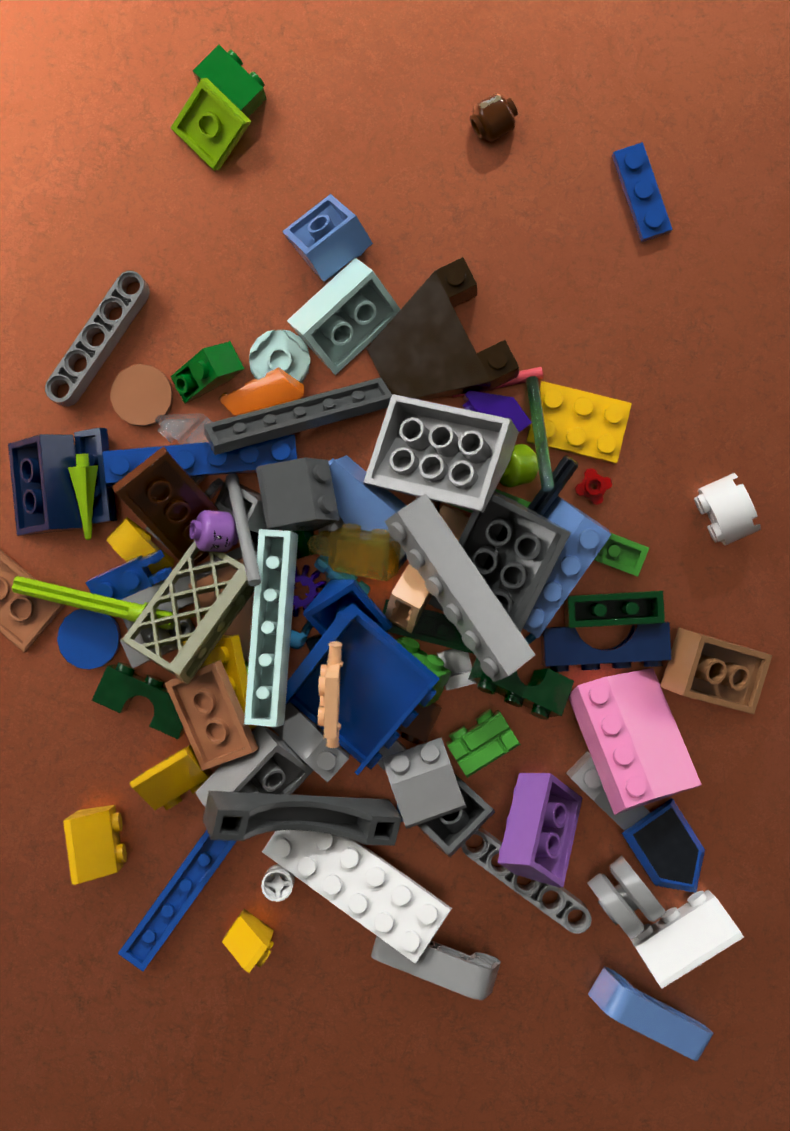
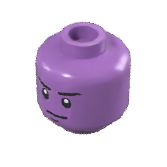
M204 510L199 513L196 520L191 521L190 538L195 540L196 546L201 551L227 552L232 545H236L238 542L235 520L229 512Z

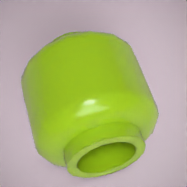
M524 444L514 446L510 462L499 481L503 486L515 487L527 484L535 479L539 469V459L533 449Z

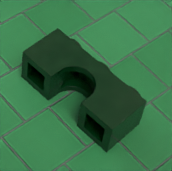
M477 657L468 678L478 684L477 688L488 694H495L496 692L505 697L504 701L516 707H522L523 705L532 709L531 714L544 720H548L549 717L562 716L574 683L573 680L548 668L534 670L531 680L527 685L521 682L517 670L510 676L493 682L481 669Z
M122 662L106 667L92 701L122 713L127 711L131 700L135 696H144L154 706V716L149 727L176 739L183 736L185 730L167 688L163 687L164 681L151 675L143 678L135 674V668L132 669L130 665Z

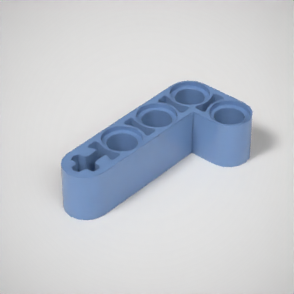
M605 966L588 993L600 1009L615 1021L694 1061L699 1060L714 1034L701 1022L634 988L624 977Z

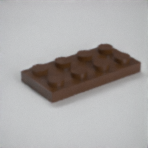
M164 446L112 486L115 493L179 561L194 542V539L190 538L189 533L191 521L196 520L201 511H220ZM199 550L193 559L194 566L205 559L209 553Z

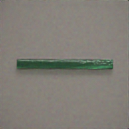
M531 376L526 379L541 489L544 492H549L554 489L539 381L538 377Z

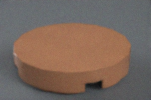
M137 364L127 367L117 375L111 386L110 399L113 409L121 419L133 426L157 424L167 416L173 404V392L170 381L163 372L151 365Z

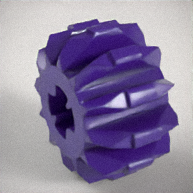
M304 565L302 575L299 574L298 567L296 566L295 585L301 582L302 586L309 587L310 592L305 593L307 598L304 600L300 596L294 595V617H298L301 607L303 606V610H305L320 593L318 588L325 587L327 584L326 581L315 583V580L321 574L318 570L308 577L309 565Z

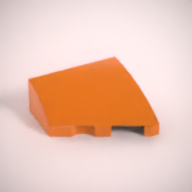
M278 367L268 372L265 377L259 380L253 379L246 382L244 387L229 394L227 392L223 393L219 401L233 415L238 416L301 399L304 395V385Z

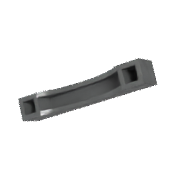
M226 791L208 792L203 822L211 840L244 841L252 836L266 832L305 830L333 834L365 845L395 846L402 819L389 799Z

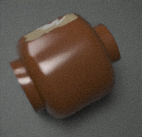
M495 93L478 102L473 107V115L470 116V122L480 139L485 138L492 142L515 128L514 117L518 115V111L511 98L505 99L502 95Z

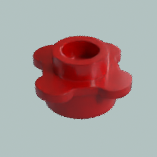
M589 468L585 470V477L580 484L576 485L575 491L577 495L584 496L590 499L592 504L598 505L603 502V495L606 490L612 487V480L609 477L600 476L594 468ZM591 484H596V489H592Z

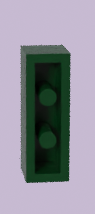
M663 591L569 595L563 603L564 624L568 628L665 623Z

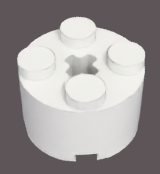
M735 473L699 488V495L694 498L701 515L707 513L712 523L707 526L711 538L715 543L721 541L725 546L761 530L760 524L754 525L752 519L758 517L747 490L743 483L736 486L733 481L738 478Z

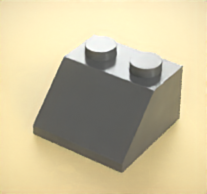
M300 458L256 467L267 529L316 531L340 520L328 460Z

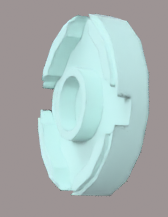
M267 331L258 337L250 348L249 364L255 379L259 380L265 377L268 372L278 367L300 383H303L309 373L311 359L308 347L302 338L292 331Z

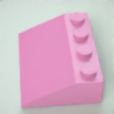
M653 668L603 677L578 685L568 697L614 815L702 785Z

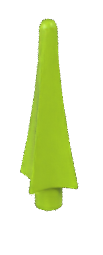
M89 453L76 454V467H68L80 510L84 537L86 540H90L92 538L93 503L98 465L89 466Z

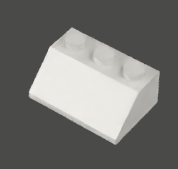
M709 890L705 892L698 891L692 894L687 899L688 903L678 909L677 907L668 909L667 913L659 921L652 925L645 924L644 931L631 940L661 989L744 938L716 896Z

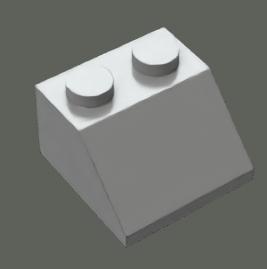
M442 737L382 758L406 829L466 808Z

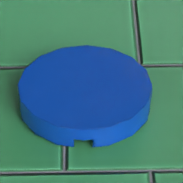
M78 609L74 610L63 620L58 630L57 642L60 653L67 662L77 668L94 669L106 665L120 649L121 632L118 623L111 616Z

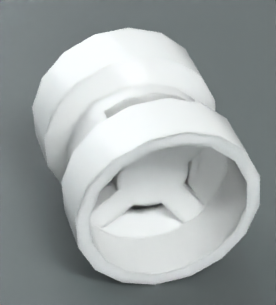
M279 864L271 866L262 880V893L271 901L279 902L285 900L292 892L295 876Z

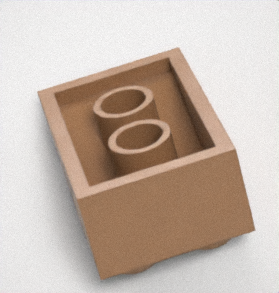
M678 627L671 650L672 660H668L660 687L685 697L754 714L773 655Z

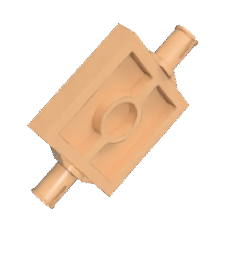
M333 641L328 644L327 664H321L318 696H320L318 726H324V738H327L326 746L328 748L339 747V730L341 729V724L338 721L340 670L343 666V661H341L342 643Z

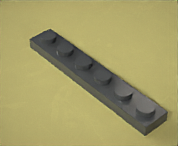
M380 377L204 424V434L214 455L388 408L392 394Z

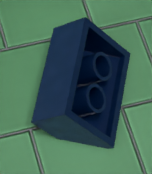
M39 434L9 443L8 450L17 536L63 532L82 528L80 510L68 467H76V446L74 445L73 435Z

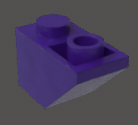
M470 390L464 394L463 399L466 402L462 405L464 409L509 418L519 433L528 428L532 423L514 397Z

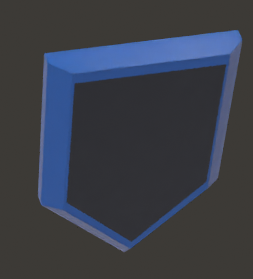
M671 798L621 834L655 886L696 893L705 849L674 799Z

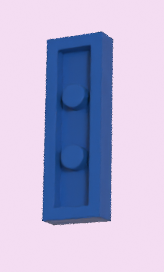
M643 142L613 152L612 158L640 241L644 242L670 233L673 229Z

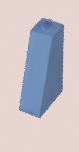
M346 455L336 460L332 458L329 461L338 514L379 574L386 580L398 572L407 560V554L401 545L391 537L388 526L384 521L407 505L389 490L365 484L364 479L367 472L349 456Z

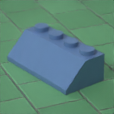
M560 496L555 498L543 517L570 531L571 534L523 629L537 638L540 637L612 535L609 529Z

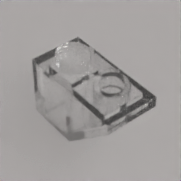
M203 413L158 415L154 419L161 426L157 431L170 443L175 439L180 444L208 442L204 434V424L212 423V421Z

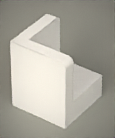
M456 649L437 652V657L441 658L444 662L443 666L452 672L445 685L446 691L476 684L468 679L472 670L468 652Z

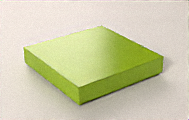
M202 78L174 121L171 129L203 161L216 171L220 170L252 121L208 78Z

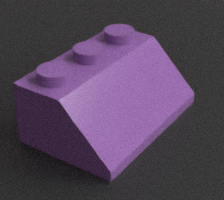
M519 773L513 791L510 813L506 820L503 842L499 850L498 864L515 875L563 888L583 798L551 773Z

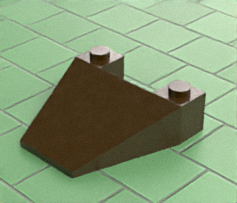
M463 257L435 270L367 347V351L380 377L391 394L425 400L465 394L469 390L477 392L492 390L519 376V366L506 340L476 354L453 308L477 296V283Z

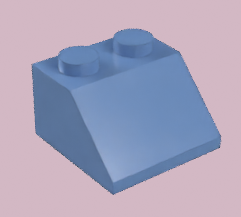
M331 194L282 231L311 270L323 281L338 274L342 267L354 258L361 256L373 244L357 216Z

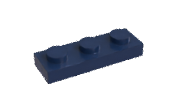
M94 428L74 432L76 454L89 453V466L98 465L92 525L117 521L114 490L105 482L103 451H109L107 428Z

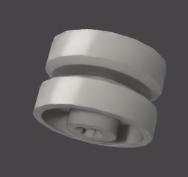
M620 856L609 865L610 872L619 882L617 886L614 887L609 879L601 873L597 874L587 884L598 897V903L614 924H619L632 940L644 931V924L634 911L639 908L645 917L652 922L657 921L667 912L624 857Z

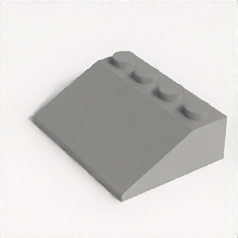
M392 394L364 483L417 497L426 493L428 498L433 501L484 512L510 462L519 431L509 418Z

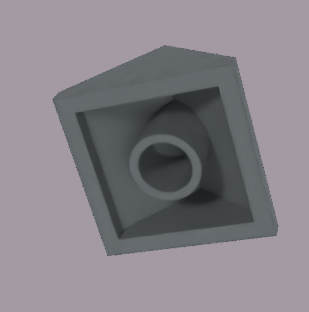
M456 774L455 776L466 808L417 825L436 847L449 857L495 813L494 809Z

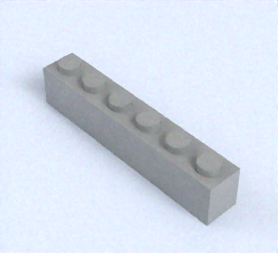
M426 493L384 521L388 526L391 537L401 545L407 554V560L410 565L418 570L425 581L427 590L437 598L443 607L446 618L454 623L462 635L464 644L473 651L480 662L481 669L493 682L510 676L535 656L531 647Z

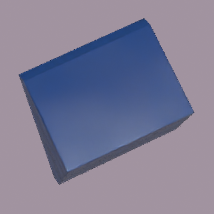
M331 579L303 611L304 617L322 636L340 612L352 603L383 630L387 631L392 628V623L354 579Z

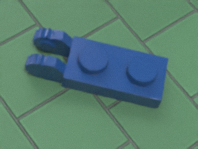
M158 550L145 557L141 555L89 579L85 583L93 594L121 600L163 581L170 575L172 569L171 567L163 568L154 574L151 573L148 565L155 564L164 557L162 550Z

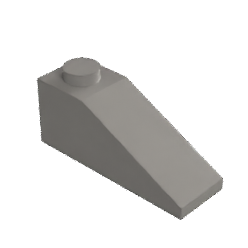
M291 702L285 707L284 725L271 727L327 783L349 759L350 754L340 745L338 748H328L326 746L327 738H324V731Z
M588 751L566 772L624 831L650 813L644 806L614 815Z

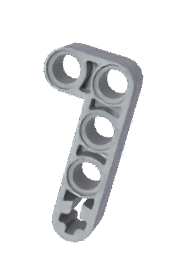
M376 936L370 955L381 963L476 1000H484L492 993L501 964L499 959L491 955L475 952L470 956L432 940L415 964L378 936Z

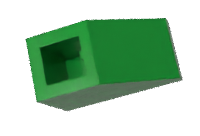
M229 341L203 348L171 375V378L185 404L228 383L244 370V367L232 343Z

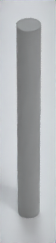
M232 473L226 476V482L249 586H257L261 583L247 514L238 475Z

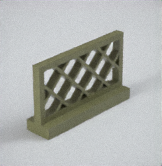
M195 540L122 639L125 644L171 672L187 685L249 600L255 587L248 585L244 564L223 552L206 551L210 555L211 563L194 567L193 559L199 552ZM231 566L237 570L231 580L219 582L217 569ZM212 570L214 584L197 588L195 574ZM190 576L192 589L176 593L175 583L178 579ZM215 591L216 601L214 604L201 608L199 595ZM193 596L195 610L179 614L177 600ZM171 602L173 615L157 619L156 609L159 605ZM196 617L198 624L196 629L191 633L182 635L180 621ZM174 622L176 636L160 640L158 626ZM152 628L154 642L139 644L134 641L141 630ZM177 643L179 652L173 661L169 663L162 658L161 647ZM155 648L156 654L150 651V649Z

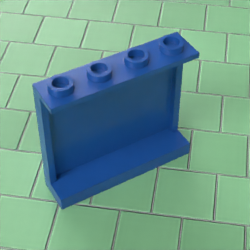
M352 603L340 612L287 681L286 705L291 702L318 726V707L320 706L318 687L321 664H327L329 642H341V661H343V666L340 670L338 722L341 724V729L339 730V745L361 763L354 772L359 775L366 766L372 770L383 757L379 752L381 748L385 746L389 750L401 736L397 729L401 725L407 728L418 716L414 709L419 703L425 707L437 692L433 687L440 678Z

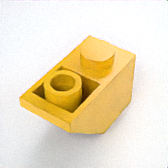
M243 909L226 933L222 943L241 967L250 973L255 965L260 968L270 955V949L274 944L271 941L274 930Z

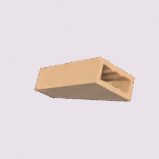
M443 505L439 514L459 541L469 518L460 510ZM410 563L390 595L385 616L392 624L412 633L432 594L427 590L425 581L418 570L413 568Z

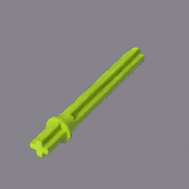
M19 576L14 578L12 585L14 593L114 616L132 622L137 620L148 605V602H145L143 605ZM156 609L157 619L173 615V612ZM172 622L158 627L173 630L175 624Z

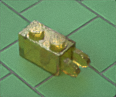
M343 524L341 528L335 531L328 532V530H324L318 533V535L310 537L307 543L309 551L311 550L312 553L328 557V564L333 571L388 581L397 575L399 571L401 545L385 529L367 531L361 530V526L357 524Z

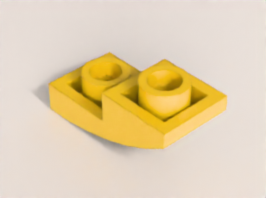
M128 517L107 537V542L126 562L141 555L145 557L161 550L150 541L151 535ZM162 550L164 557L159 562L148 565V568L154 574L163 568L172 567L174 559Z

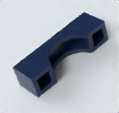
M670 622L632 624L625 639L618 645L608 649H595L581 639L576 628L546 627L540 635L542 665L545 667L550 666V670L555 672L569 671V665H581V670L600 669V664L612 663V668L614 669L631 668V662L642 661L644 667L663 666L662 660H672Z

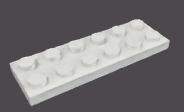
M279 830L274 832L262 853L415 964L452 910L449 905L366 846L348 838L316 831Z

